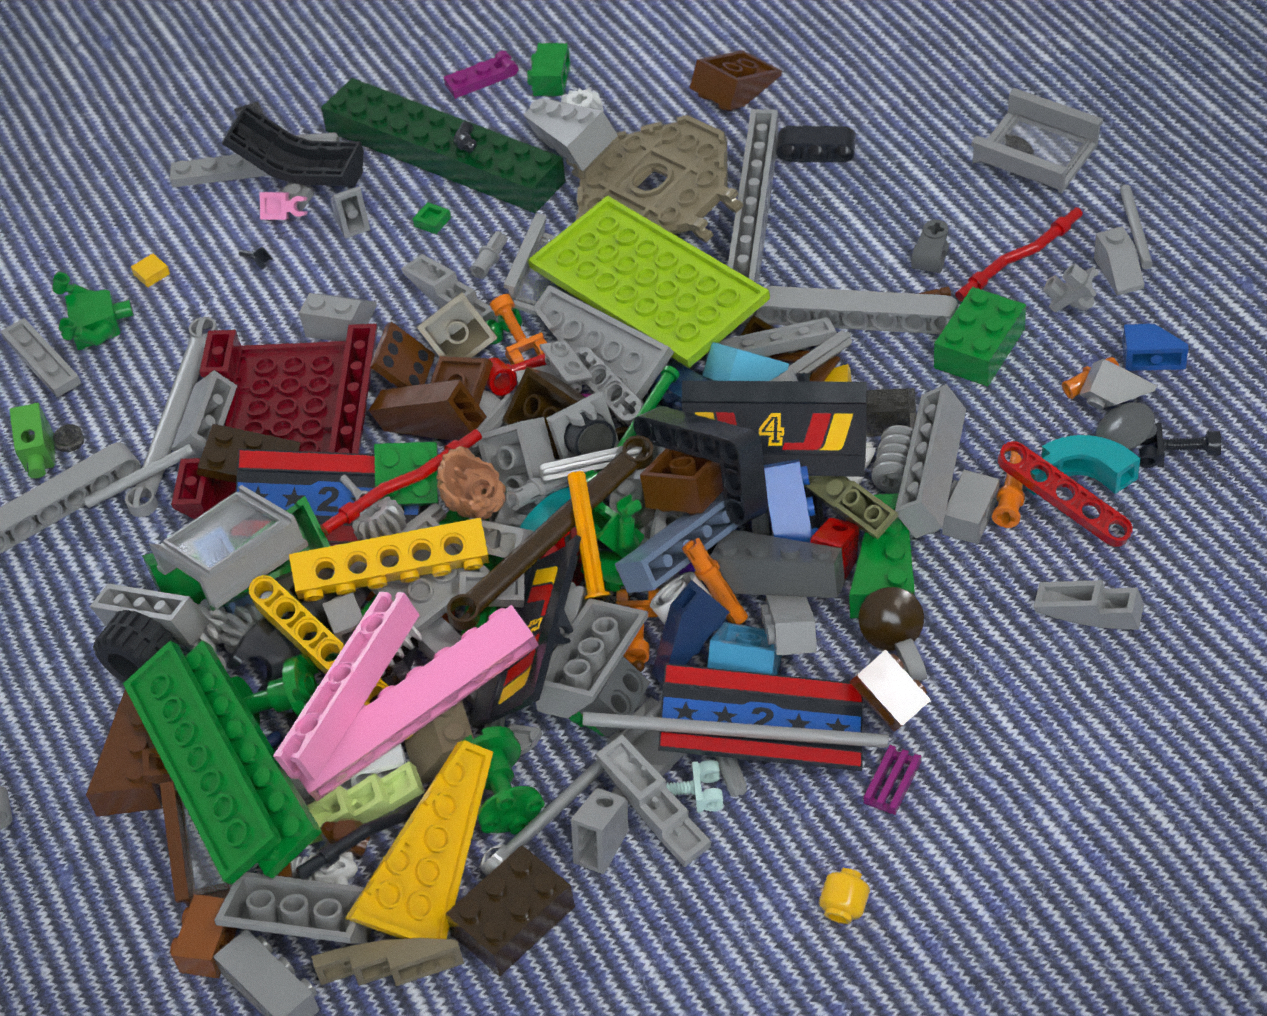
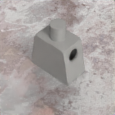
M614 788L612 792L595 789L571 818L574 864L601 874H605L628 831L629 801L619 788Z

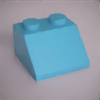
M712 342L702 376L713 379L712 381H770L788 370L789 363Z

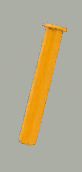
M583 471L571 472L567 477L577 535L581 537L579 547L588 594L584 596V599L609 596L610 592H606L586 475Z

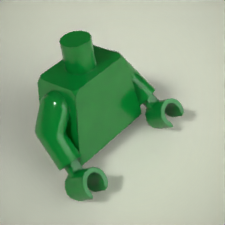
M63 272L55 273L52 286L54 293L61 295L68 292V295H65L68 318L61 319L58 329L61 331V336L64 340L74 339L78 350L92 345H101L106 340L119 336L121 333L119 319L134 316L130 300L114 303L109 290L95 291L88 290L75 283L70 285V278L67 274Z
M594 470L585 472L587 483L598 473L594 472ZM631 494L616 503L619 514L602 502L592 510L596 539L622 558L634 551L644 539V534L635 528V519L632 518V515L640 511L642 506L638 499L632 501Z

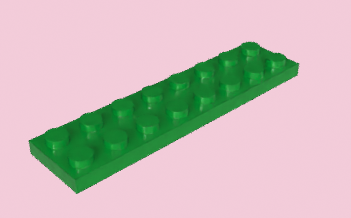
M202 640L185 658L283 839L257 862L265 876L275 878L322 833V830L291 778L273 757L275 754L273 748L211 644Z
M169 641L128 678L123 685L167 772L174 782L223 882L232 885L283 839L179 645Z

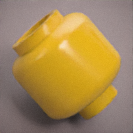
M842 868L841 872H833L827 875L819 899V905L825 911V917L842 924H851L852 920L862 917L870 893V887L861 879L862 874L850 868Z

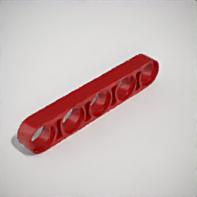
M1010 441L1002 446L998 455V464L1006 473L1112 547H1119L1127 543L1133 532V526L1124 515L1025 445L1016 441ZM1007 451H1015L1021 456V461L1016 464L1010 463L1006 460L1005 453ZM1034 469L1043 470L1047 475V480L1037 482L1031 477L1030 472ZM1060 487H1066L1072 492L1073 498L1071 500H1062L1057 496L1056 490ZM1084 506L1095 507L1098 510L1099 517L1095 519L1087 518L1083 514L1082 508ZM1112 524L1122 526L1125 536L1120 538L1112 536L1108 527Z

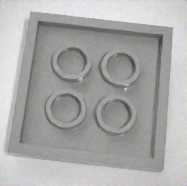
M427 513L403 532L439 526L440 524ZM453 543L448 545L445 551L450 555H457L463 548L459 544ZM418 550L413 558L417 561H425L430 557L431 553L427 550ZM387 556L381 564L389 568L394 567L399 559L395 556ZM361 563L355 568V574L365 571L367 565ZM483 565L480 569L466 572H490V570ZM464 567L453 569L450 574L440 577H434L432 574L419 576V580L410 583H402L400 580L391 581L383 588L370 590L376 595L379 592L390 593L393 602L396 599L395 595L397 592L405 593L420 615L414 626L421 633L447 612L448 602L451 598L459 595L460 571L466 570H464Z

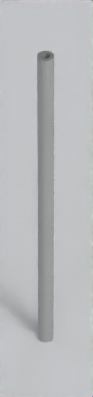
M583 712V726L887 748L889 740L888 734Z

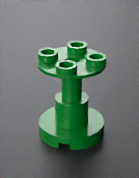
M304 654L288 658L283 664L282 678L270 681L267 690L253 694L249 685L241 677H230L259 726V712L272 708L278 713L293 709L299 717L319 686L314 677V674L319 673L313 661Z
M502 726L487 727L481 729L483 735L474 739L472 735H469L463 739L493 751L484 789L491 790L494 796L485 801L479 809L477 815L478 822L484 833H504L510 831L511 834L517 835L539 814L545 802L537 789L530 786L512 787L510 783L514 778V772L511 767L515 765L521 755L520 743L515 737L514 732Z

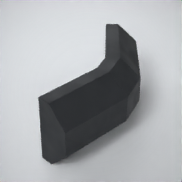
M247 104L244 105L221 142L222 145L270 176L293 184L356 186L363 173L364 150L361 142L310 141L291 134Z

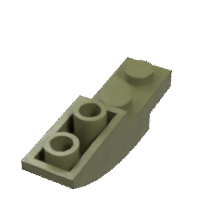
M809 476L810 484L804 485L806 489L820 498L826 506L877 539L899 516L895 510L854 480L851 481L846 477Z

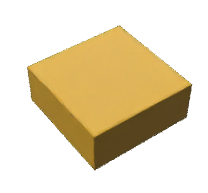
M154 253L131 266L133 275L146 287H150L170 274L168 266Z

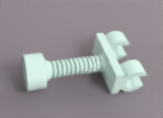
M718 761L692 762V781H684L683 783L673 782V784L666 783L667 789L674 796L680 794L687 795V793L694 794L697 813L703 812V810L718 811L723 808L721 789L710 788L703 792L701 790V781L704 783H714L720 780Z

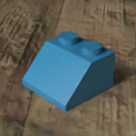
M724 622L710 640L707 668L778 675L782 655L776 654L773 644L768 645L767 634H765L764 629Z

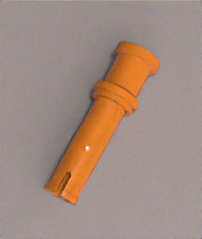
M1011 451L1009 462L1013 464L1019 463L1021 456L1017 452ZM1008 473L1006 474L1004 486L998 490L996 496L998 506L992 513V520L995 524L1004 528H1012L1019 524L1021 519L1019 508L1025 501V495L1022 491L1023 484Z

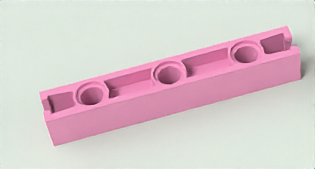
M397 592L394 602L391 599L390 593H378L273 755L290 778L299 779L302 771L308 780L316 781L420 616L405 593Z

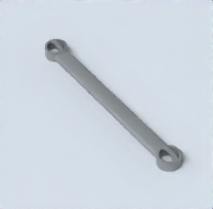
M211 317L197 318L189 325L188 330L191 338L143 467L170 454L172 451V445L194 385L200 374L199 371L207 333L203 334V329L209 328L211 329L210 331L218 330L215 320ZM164 470L136 484L134 488L127 492L125 502L130 514L135 517H146L157 509L158 501L155 495ZM140 498H150L148 502L140 505Z
M662 699L644 716L660 717ZM629 729L623 736L633 744L647 730ZM598 759L506 845H495L486 851L481 858L479 866L486 876L521 845L525 846L605 771ZM498 849V850L485 862V857H486L487 853H488L489 851H491V850Z

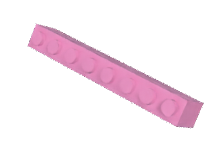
M510 605L506 609H498L491 614L488 622L479 628L469 629L455 645L442 648L434 655L432 661L423 667H415L407 673L405 680L396 686L386 687L378 694V698L369 705H363L316 781L308 780L301 771L302 774L299 779L307 792L316 801H319L539 645L534 635L513 606Z

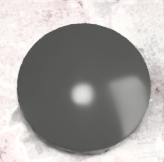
M1131 402L1122 404L1109 411L1102 418L1097 427L1096 436L1115 441L1132 451V449L1142 444L1146 439L1156 434L1157 426L1154 413L1147 405Z

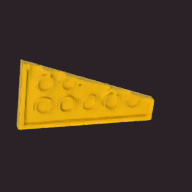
M465 740L456 744L345 919L400 939H447L449 924L446 913L456 903L493 751Z

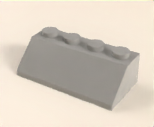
M589 598L571 624L573 632L570 634L565 633L563 636L570 638L571 642L566 645L557 646L552 653L539 701H536L537 711L567 719L594 702L648 618V611Z
M246 872L233 883L215 918V925L354 944L366 943L372 931V928L345 919L365 887L282 876L270 878L264 874Z

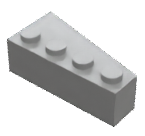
M540 98L535 100L523 114L539 140L551 149L554 148L559 155H564L570 163H575L581 171L618 136L602 110Z

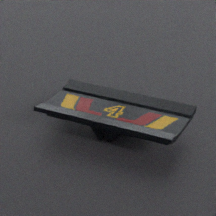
M682 381V411L755 431L761 440L764 465L799 459L800 467L807 466L808 476H865L867 382Z
M575 535L568 541L565 547L535 562L524 573V607L513 608L532 632L539 646L479 687L469 721L471 725L480 726L492 723L540 700L554 647L571 642L570 638L562 636L559 628H562L566 634L573 632L564 608L578 560L577 552L581 537Z

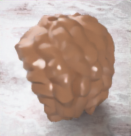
M461 446L456 449H450L448 453L443 455L436 478L438 479L437 487L439 488L440 498L445 502L449 510L457 511L462 517L481 518L482 520L488 519L492 516L493 512H497L503 507L506 501V487L499 480V472L494 469L492 463L482 461L479 457H475L471 450Z

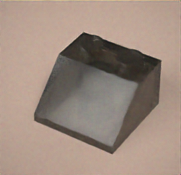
M914 387L867 389L866 437L881 436L885 429L895 425H904L914 429L916 420Z

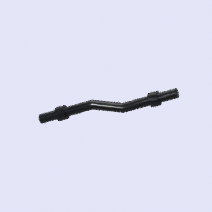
M431 784L425 787V793ZM425 793L394 812L362 824L335 843L325 844L316 851L317 855L296 868L298 876L304 880L324 866L329 868L340 860V855L369 836L403 823L410 818Z

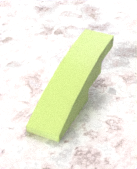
M408 761L383 778L374 773L348 790L339 786L319 801H313L307 807L320 828L326 821L337 822L340 818H354L364 824L399 808L425 793L416 766ZM321 834L310 844L322 841Z

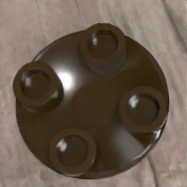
M885 587L866 596L859 611V627L865 639L873 646L882 650L886 649V651H896V643L910 638L915 641L919 637L924 625V613L920 602L912 592L898 587Z

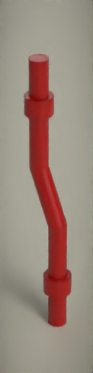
M1078 207L1074 208L1064 217L1061 216L1052 222L1051 228L1034 242L1001 255L984 270L974 273L969 277L968 283L955 293L956 298L962 302L972 287L982 290L988 285V280L1005 266L1040 252L1056 237L1065 235L1071 229V225L1083 216L1082 210Z
M474 429L460 440L455 439L444 446L443 452L421 467L381 483L353 503H346L338 509L339 513L320 525L323 533L328 536L345 523L351 524L360 517L362 511L387 494L427 478L438 470L444 454L448 453L450 449H456L459 446L470 448L482 439L481 433Z

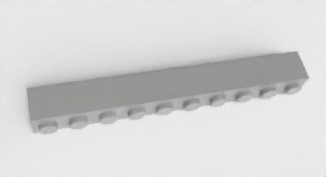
M751 109L738 200L744 206L735 213L728 267L759 284L779 135L778 110ZM755 312L750 317H748L743 323L748 324L752 316L755 315Z

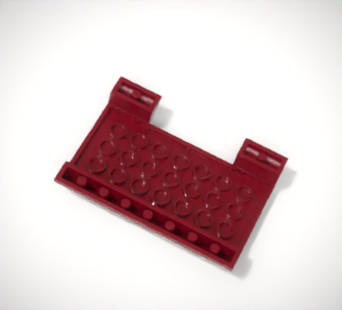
M377 323L348 325L346 341L241 345L236 329L208 331L199 373L204 378L215 370L237 385L225 426L301 442L300 451L359 454L372 370L370 365L374 357L378 326ZM200 458L180 460L171 502L173 509L193 519L198 518L236 491V483L197 475Z

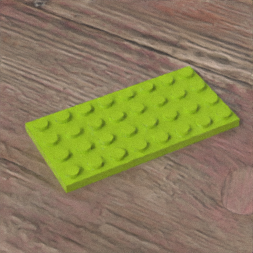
M608 195L528 259L529 267L586 304L670 347L674 351L671 357L688 368L710 351L712 342L719 343L770 299L769 290Z

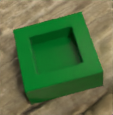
M427 202L413 217L414 227L437 234L451 219V213L449 209Z

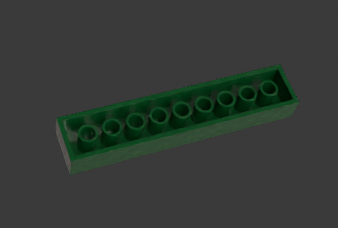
M351 78L320 107L326 132H335L339 137L346 140L361 142L364 147L535 214L566 182L563 157L474 123H471L474 128L471 133V139L477 142V146L470 154L465 150L461 151L454 145L453 138L462 122L466 120Z

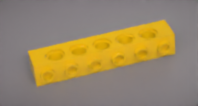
M481 518L289 554L295 592L298 599L304 598L305 601L320 600L324 597V594L334 592L337 595H347L352 592L354 593L356 588L368 586L369 589H379L387 586L388 582L400 580L402 583H410L419 580V576L432 574L434 577L450 574L451 570L463 567L466 571L482 568L484 563H489ZM455 543L459 544L463 549L457 555H450L446 553V547ZM418 550H427L431 553L430 557L425 561H417L413 558ZM387 556H395L399 559L394 567L389 568L381 564ZM355 562H363L367 565L365 571L359 574L352 573L350 567ZM324 568H331L335 571L333 577L328 580L318 578V574Z

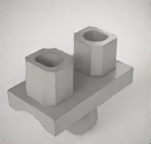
M1074 263L1063 274L1062 278L1066 281L1065 283L1056 275L1049 278L1043 289L1052 298L1049 308L1054 313L1069 304L1073 308L1077 307L1083 311L1092 308L1094 296H1096V291L1092 286V279L1098 276L1099 272L1093 266L1084 271Z

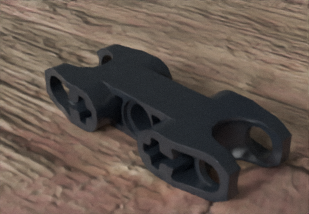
M324 568L319 572L318 578L328 580L332 578L334 570ZM293 584L289 591L298 599ZM367 586L356 588V591L353 593L359 609L371 593ZM334 592L324 594L322 599L316 601H305L304 598L298 599L299 603L332 633L322 604L331 601L337 596L344 595H337ZM289 611L282 619H290L295 612ZM263 616L240 638L237 646L225 663L229 670H233L249 657H257L262 660L267 667V677L258 689V692L267 690L270 681L282 678L283 664L288 658L302 655V653ZM316 632L307 633L303 640H311Z

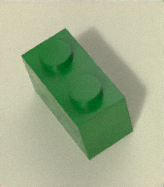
M538 43L536 53H532L531 56L532 70H528L527 73L528 85H532L533 96H562L565 93L571 66L568 43Z

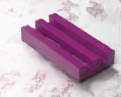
M889 745L863 797V803L896 815L921 764V755L915 754L913 757L909 755V751L902 749L899 752L896 751L895 746ZM893 760H896L878 799H874ZM904 764H908L909 767L891 803H885Z

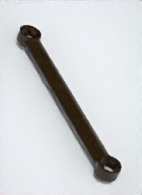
M637 435L626 439L623 443L622 452L587 483L591 510L599 505L634 471L645 469L652 463L654 447L648 438ZM642 447L641 452L636 458L627 454V451L631 448ZM571 498L466 594L456 595L451 598L447 606L449 623L454 628L468 630L475 627L480 620V613L576 526ZM468 605V610L460 619L452 614L456 607Z

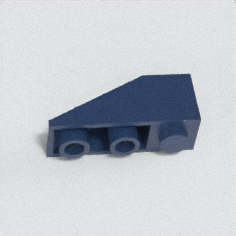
M693 580L688 583L670 604L652 674L662 685L665 663L686 665L692 656L697 655L701 651L704 642L714 631L723 625L726 616L730 613Z

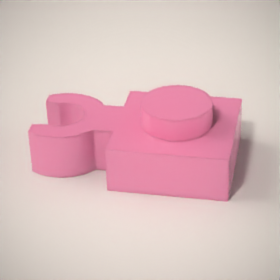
M260 192V219L288 220L289 212L297 217L305 216L307 211H299L297 203L299 201H307V197L296 196L289 200V192Z

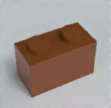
M194 894L190 906L185 908L182 915V928L179 936L173 939L170 949L171 958H173L180 973L220 978L221 972L213 956L234 939L237 930L234 927L215 925V918L225 898Z

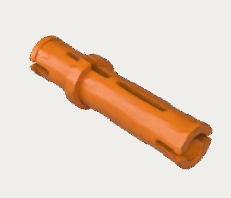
M699 538L686 543L682 550L696 570L695 575L698 580L703 581L712 597L730 612L726 616L728 622L742 624L748 618V614L719 571L720 565L718 562L711 558Z

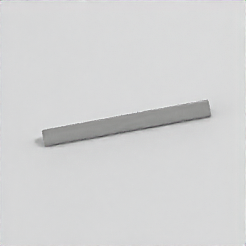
M1127 184L1122 185L1120 193L1140 264L1143 269H1149L1153 266L1131 186Z
M189 443L84 497V502L88 508H91L179 463L181 459H186L196 454L195 450Z

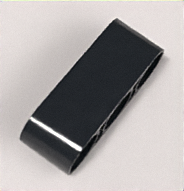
M785 126L779 131L776 154L779 159L785 162H848L853 159L855 154L856 133L853 129L845 126Z

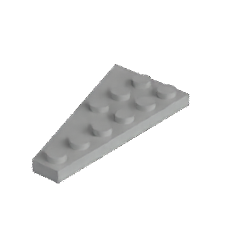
M550 285L533 307L558 341L566 340L573 351L581 347L591 349L641 400L674 354V351L665 344ZM586 359L583 360L582 363L589 369L592 365ZM606 372L600 373L596 377L595 384H600L604 381ZM617 389L612 393L611 401L617 400L621 396L622 389ZM630 404L625 407L632 415L635 409ZM614 413L616 418L625 425V422Z

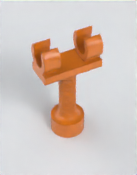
M503 294L490 302L492 311L495 316H503L505 323L516 340V343L506 347L505 356L509 360L510 365L525 361L521 353L534 348L537 356L544 354L539 347L540 344L547 343L542 332L526 338L512 312L515 303L510 294Z
M661 588L648 591V600L631 601L626 589H621L617 591L616 604L648 611V617H658L650 607V603ZM644 624L623 655L630 663L636 660L646 663L649 660L650 646L644 640Z

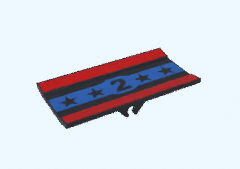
M238 449L235 492H239L238 487L243 485L285 511L302 497L306 496L321 525L339 513L338 509L346 503L356 501L351 491L340 481L341 476L346 475L361 491H371L375 488V454ZM401 506L406 518V524L420 514L421 506ZM255 510V515L231 530L230 539L250 540L274 520ZM353 522L351 524L345 523L328 536L325 534L329 544H345L360 541L354 534Z
M665 663L660 718L862 732L863 697L850 682ZM659 731L658 751L745 759L748 763H753V760L761 761L763 765L775 762L862 771L863 769L862 746Z

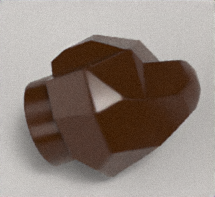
M340 818L337 822L326 821L320 828L322 830L321 836L326 844H333L363 823L354 818ZM371 836L346 852H352V854L362 857Z

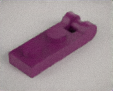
M502 50L492 59L479 62L476 65L456 71L443 78L445 86L456 99L515 76L519 71V67L511 60L509 53Z

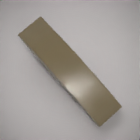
M432 938L381 940L346 946L311 956L321 985L355 975L360 986L392 975L396 986L464 964L457 940Z

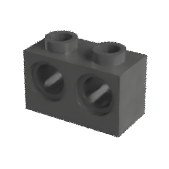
M623 656L594 702L579 712L582 715L583 712L632 715L645 701L646 696L644 693L650 681ZM595 726L606 737L617 730L620 732L626 730L624 728Z

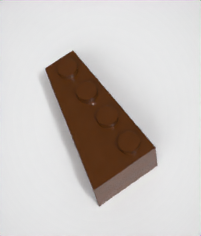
M126 689L86 793L97 817L162 809L160 785L143 780L142 749L155 748Z

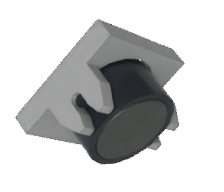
M600 391L546 418L560 460L615 448L619 443L605 396Z

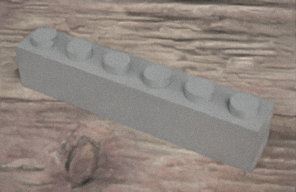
M947 384L921 395L895 511L899 514L898 518L915 538L937 532L943 527L966 414V408Z

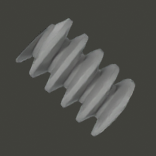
M904 425L891 426L885 429L881 435V442L878 446L876 461L872 471V481L878 489L885 493L893 494L900 491L913 433L911 427Z

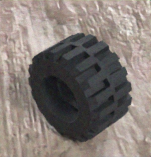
M123 610L118 611L95 640L93 650L100 663L114 677L124 683L169 641L178 645L179 643L167 629L152 618L136 611Z

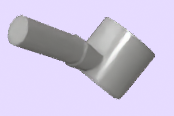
M346 475L341 476L340 481L351 491L352 495L356 498L355 500L369 492L361 491Z

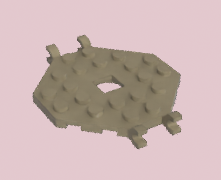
M689 115L677 117V122L663 125L662 122L641 126V131L627 134L626 131L618 132V136L583 171L578 169L575 163L572 164L566 159L567 164L574 168L571 171L572 174L580 179V187L577 189L579 212L576 214V220L608 195L672 234L692 231L697 238L707 243L714 235L712 231L705 228L708 222L703 217L720 201L735 213L744 206L741 201L735 198L738 195V191L728 188L727 138L725 133ZM653 171L667 177L660 186L652 190L644 191L638 188Z

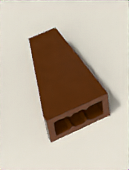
M460 379L381 390L368 410L384 431L452 441L455 439L460 440L474 429H477L487 417Z

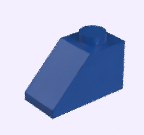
M1124 324L1122 348L1125 370L1186 369L1189 349L1187 343L1156 324Z

